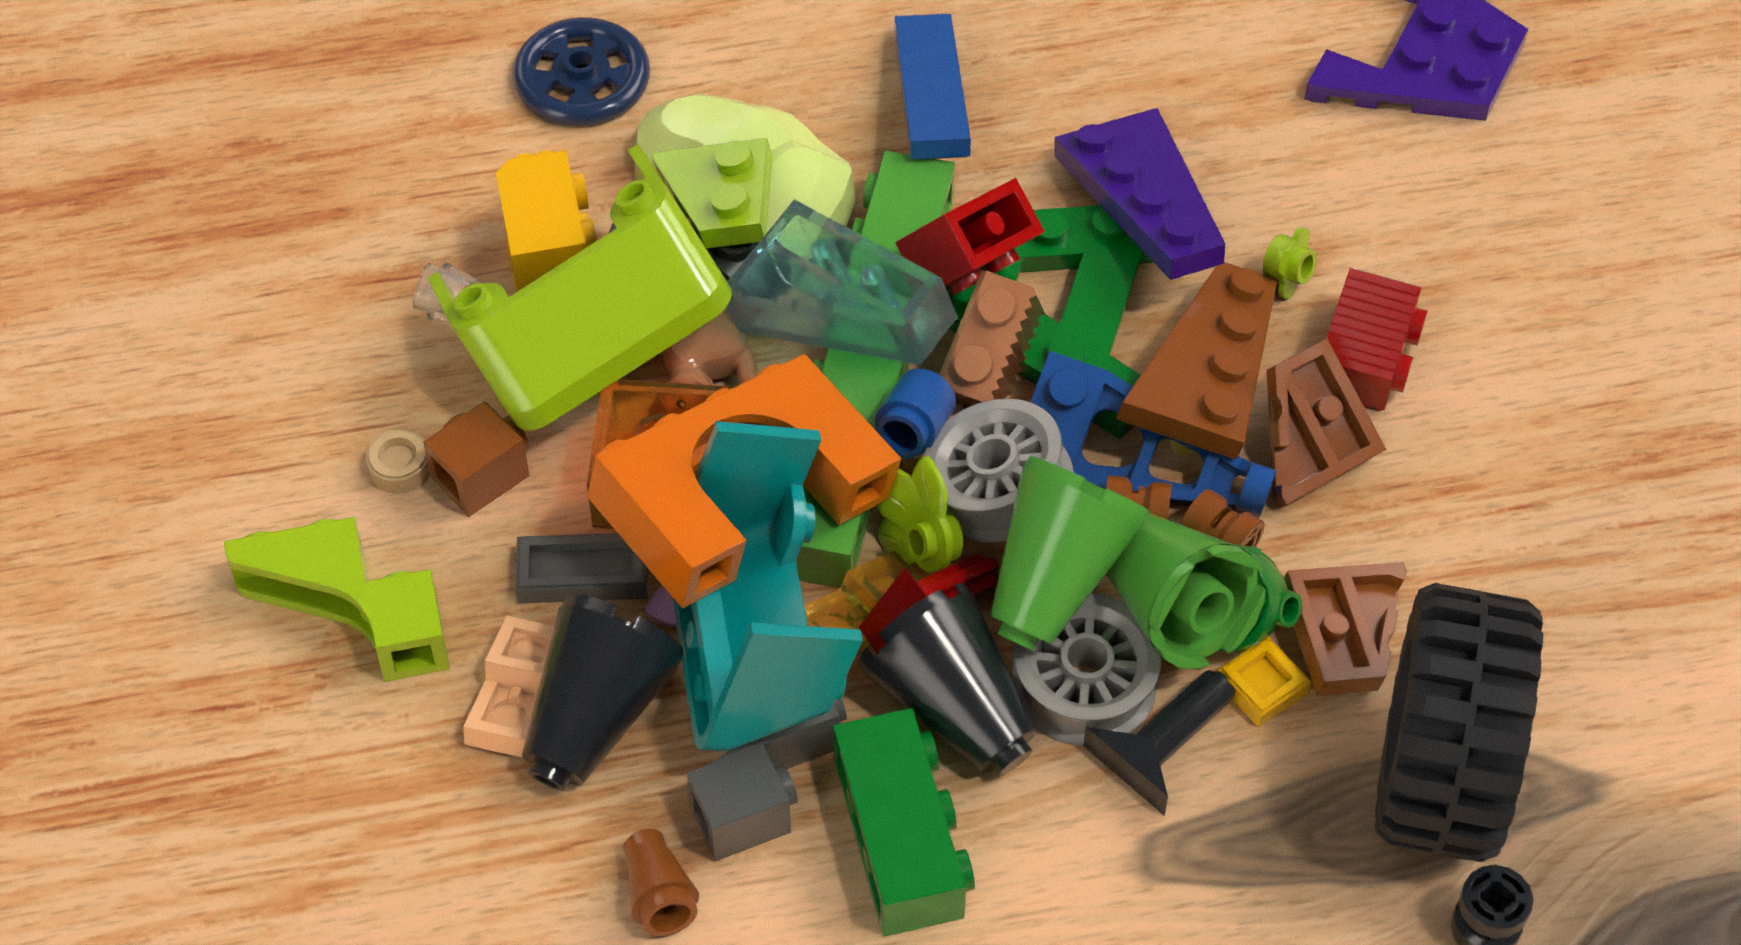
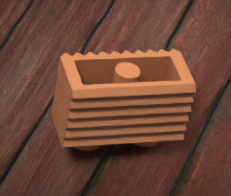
M981 271L939 374L951 385L955 393L956 404H963V408L966 409L981 402L1006 399L1007 396L1013 394L1010 386L1018 382L1015 374L1022 371L1019 363L1027 360L1024 351L1031 349L1028 340L1036 337L1033 329L1041 326L1038 317L1045 315L1033 287L989 271Z

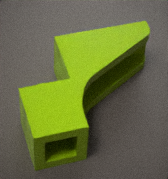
M355 517L340 520L322 519L307 526L275 532L257 531L243 538L224 541L225 554L237 591L242 597L342 622L356 628L367 637L375 648L384 682L450 669L439 603L431 569L417 572L397 571L384 578L368 581L364 551Z

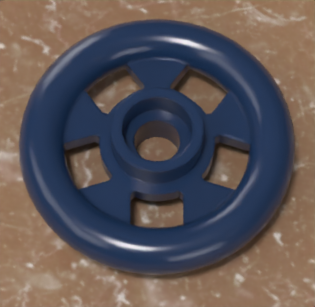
M591 17L564 19L541 28L521 46L513 65L514 86L523 103L542 118L568 126L596 125L619 117L640 100L647 88L650 77V61L639 39L616 23ZM577 40H592L593 46H576L569 48L568 42ZM619 52L627 64L610 68L606 55ZM543 56L556 58L553 62V71L536 69ZM581 65L587 66V67H584V68H576V66H581ZM606 83H610L616 89L611 95L599 100L592 94L601 89ZM555 86H559L562 90L572 95L567 101H561L548 95V93Z

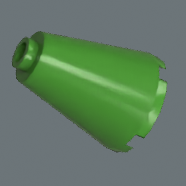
M1029 456L1025 466L1022 467L990 616L1002 621L997 634L1034 651L1039 639L1050 644L1055 641L1143 527L1149 510L1108 488L1105 490L1086 481V478L1035 456Z
M1148 513L1143 527L1106 575L1155 651L1161 657L1181 669L1203 668L1210 665L1204 658L1221 648L1228 654L1241 645L1256 625L1265 602L1266 588L1258 583V570L1263 572L1259 561L1239 546Z

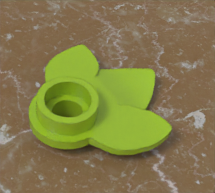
M924 456L918 461L912 476L898 468L889 499L876 506L881 515L885 517L877 530L880 543L885 552L902 566L917 563L922 570L933 573L946 569L951 562L956 561L960 557L963 549V534L956 517L947 511V487L939 469L930 456Z

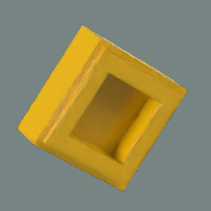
M1269 636L1261 641V643L1249 648L1218 669L1228 678V682L1235 690L1233 701L1258 728L1308 695L1312 683Z

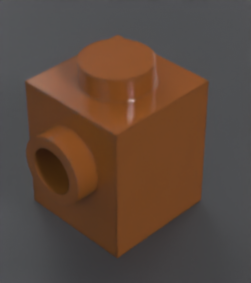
M483 401L467 413L454 416L440 431L423 441L432 480L468 517L529 477L525 451L529 447V441L525 432L517 427L510 416L502 418L486 401Z

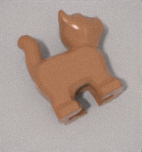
M728 307L716 318L658 354L663 356L666 370L670 375L669 381L661 390L662 400L668 409H677L681 412L704 403L715 392L713 379L737 374L738 383L741 385L757 375L756 361L747 344L746 335L743 329L731 319Z

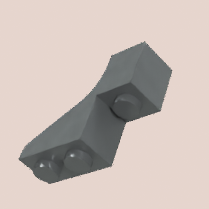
M842 699L839 701L835 700L830 711L826 714L732 749L714 762L687 773L690 807L715 862L791 833L790 806L798 803V797L787 769L833 752V725L840 724V722L847 719Z

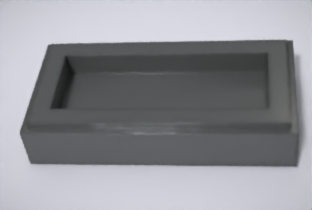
M618 533L517 537V602H564L568 594H584L602 600L648 599V568Z

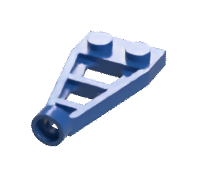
M1049 351L1030 403L1047 411L1055 420L1060 430L1062 446L1070 456L1075 474L1086 478V481L1105 490L1108 475L1127 477L1133 484L1132 490L1139 491V486L1146 487L1153 481L1172 484L1170 503L1191 505L1200 493L1205 489H1211L1226 498L1230 509L1242 513L1249 512L1260 519L1277 470L1254 462L1251 463L1240 456L1235 460L1138 427L1143 436V445L1138 458L1132 464L1125 467L1095 465L1088 462L1082 453V449L1095 415L1105 410L1114 411L1118 414L1122 402L1133 386L1110 371ZM1170 439L1201 456L1203 468L1199 478L1194 483L1180 484L1158 479L1151 475L1149 467L1160 441ZM1238 476L1246 477L1241 494L1232 493V481Z

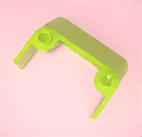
M639 144L628 149V152L645 178L628 183L617 193L615 202L610 210V217L616 229L513 295L508 296L504 288L497 283H474L462 289L455 296L438 271L428 277L450 325L517 427L522 430H536L552 423L716 318L725 310L731 300L732 289Z

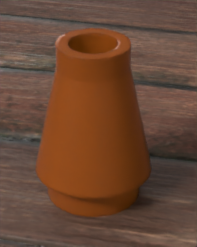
M644 829L632 834L624 843V851L628 860L633 919L643 925L646 932L656 936L671 935L685 929L697 916L696 905L699 900L697 888L666 845L664 836L659 830Z

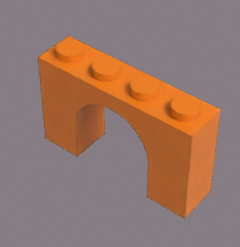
M805 353L781 365L779 363L771 364L761 370L755 378L732 389L722 388L711 394L704 403L679 415L676 413L666 415L657 421L651 429L626 441L623 439L615 440L605 446L595 456L587 495L588 499L682 609L736 580L747 541L704 492L694 474L699 467L716 421L819 430L821 443L803 486L838 525L889 499L902 458Z

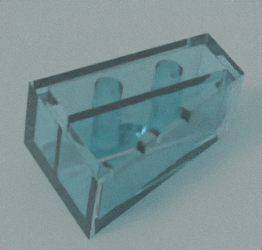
M795 199L727 281L732 289V297L726 309L739 332L917 365L922 364L958 318L941 277Z

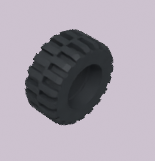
M1433 583L1418 590L1408 619L1398 670L1396 672L1377 787L1375 831L1388 845L1476 862H1483L1500 854L1501 847L1504 846L1507 839L1508 828L1513 821L1517 797L1520 794L1523 782V772L1532 737L1533 718L1536 713L1538 682L1542 666L1541 651L1544 633L1541 631L1543 617L1541 611L1527 599L1440 583Z

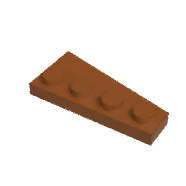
M1227 262L1216 266L1122 402L1116 419L1237 460L1246 439L1277 279Z

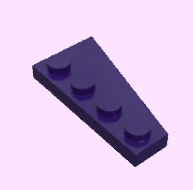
M1158 108L1101 124L1086 125L1077 131L1054 137V157L1170 280L1224 264L1226 243Z

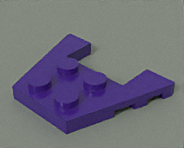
M1405 0L1417 6L1384 68L1381 69L1326 49L1307 83L1304 97L1305 100L1317 103H1326L1327 96L1355 99V107L1376 109L1380 101L1412 105V113L1486 121L1525 44L1528 28L1485 0Z

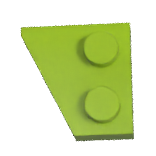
M767 138L653 152L652 159L658 175L672 191L675 201L686 218L690 219L693 229L705 248L766 241L772 168V152Z

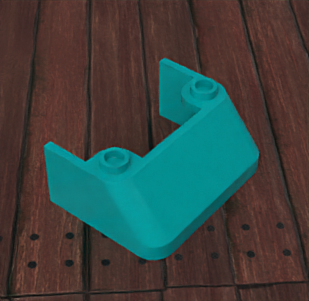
M716 421L695 477L701 488L747 540L735 581L683 609L672 597L679 645L684 652L681 658L693 736L696 747L699 750L730 751L826 714L830 711L834 701L841 700L844 695L847 673L863 641L861 630L808 626L796 565V558L803 542L808 543L811 541L815 528L814 506L812 503H806L803 483L821 443L819 430Z

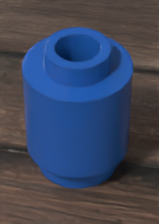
M927 369L909 370L899 378L877 411L875 430L902 459H909L923 454L926 448H931L945 422L949 420L956 406V397L951 385L942 376Z

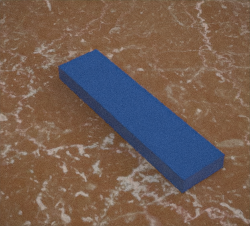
M951 14L894 16L895 40L911 159L962 158L971 156V137Z

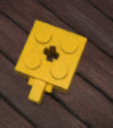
M543 150L535 154L524 153L516 155V158L508 159L495 173L505 222L506 245L515 293L597 241L593 219H589L588 212H579V210L589 209L583 172L571 174L566 150L555 152Z

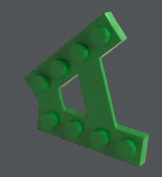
M1100 205L1034 210L1045 232L1016 247L1015 249L1020 260L994 274L1017 281L1019 274L1024 272L1077 268L1078 271L1061 322H1057L1046 314L1038 317L1041 326L1033 329L1036 337L1028 340L1031 349L1024 351L1027 360L1019 363L1022 371L1018 374L1037 386L1049 351H1053L1110 371L1126 383L1134 386L1141 374L1110 354L1139 264L1154 262ZM976 284L952 296L947 285L931 293L926 298L925 314L956 333ZM1105 410L1096 414L1093 423L1119 440L1134 426L1117 420V413L1114 411Z

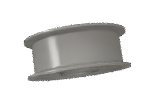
M1018 399L989 400L962 410L945 422L931 448H926L924 456L932 458L944 479L948 492L947 511L952 513L958 520L963 537L978 542L993 543L1007 541L1022 467L1025 466L1029 456H1035L1074 473L1070 456L1062 446L1060 430L1052 416L1041 407Z
M1091 593L1052 644L1039 639L1033 651L1015 643L1012 681L1033 727L1059 742L1083 746L1086 726L1132 733L1145 721L1156 698L1161 656L1155 651L1125 603L1112 597ZM1090 666L1097 671L1085 673L1078 671L1074 667Z

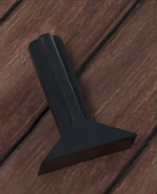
M1207 670L1136 734L1086 726L1083 747L1165 816L1168 794L1161 765L1234 699L1235 690L1222 672Z

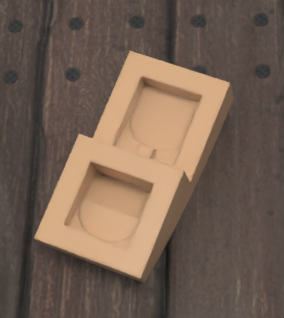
M510 616L505 617L485 659L484 684L463 726L464 745L522 757L554 626Z

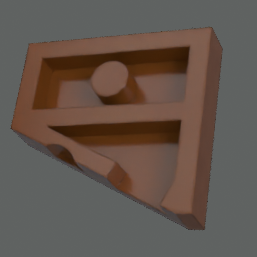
M1328 338L1313 344L1266 370L1271 467L1277 470L1272 483L1273 500L1277 508L1290 504L1387 450Z
M1404 562L1287 570L1284 576L1287 589L1296 592L1302 599V612L1299 620L1294 625V629L1316 696L1379 690L1388 671L1391 655L1389 641L1395 632L1399 612L1395 609L1399 589L1406 575Z

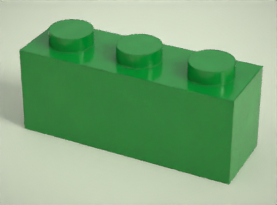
M913 708L833 725V759L883 937L964 919L966 892L975 890L974 873L967 850L955 851L950 831L957 829L956 814L949 790L937 791L932 772L939 770V761L931 731H919Z

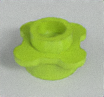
M1298 227L1293 237L1284 234L1277 235L1269 244L1264 256L1263 274L1277 279L1279 284L1278 294L1282 298L1289 299L1294 294L1296 285L1298 283L1306 284L1315 270L1316 253L1313 249H1309L1310 232L1303 227Z

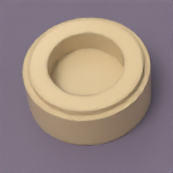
M405 429L390 430L377 436L370 443L366 451V464L370 479L374 485L385 492L400 494L413 491L425 483L430 475L423 443L425 440L419 434Z

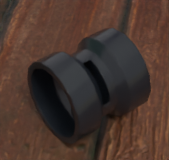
M1482 866L1473 871L1464 882L1460 892V899L1452 913L1450 926L1456 942L1459 945H1517L1523 933V926L1528 921L1532 912L1534 898L1530 885L1522 875L1504 866Z

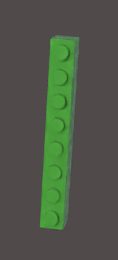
M885 151L879 173H869L867 176L863 195V208H867L868 212L866 219L856 218L854 221L850 240V253L855 254L852 265L843 264L841 267L836 297L837 300H842L839 312L829 311L823 334V347L828 348L826 359H815L814 364L874 429L877 411L899 378L909 371L926 307V298L928 297L923 296L895 242L951 211L954 201L955 162L938 159L913 160L909 154ZM803 486L806 503H812L814 506L815 528L811 541L808 543L803 542L796 558L799 580L851 590L872 508L838 525Z

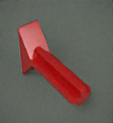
M975 555L918 581L913 578L905 567L858 629L861 630V633L876 653H878L886 645V642L879 633L908 608L940 589L943 590L949 599L955 597V584L957 583L966 584L975 598L992 591L997 587L999 576L996 571L999 565L993 557L985 559L982 555Z

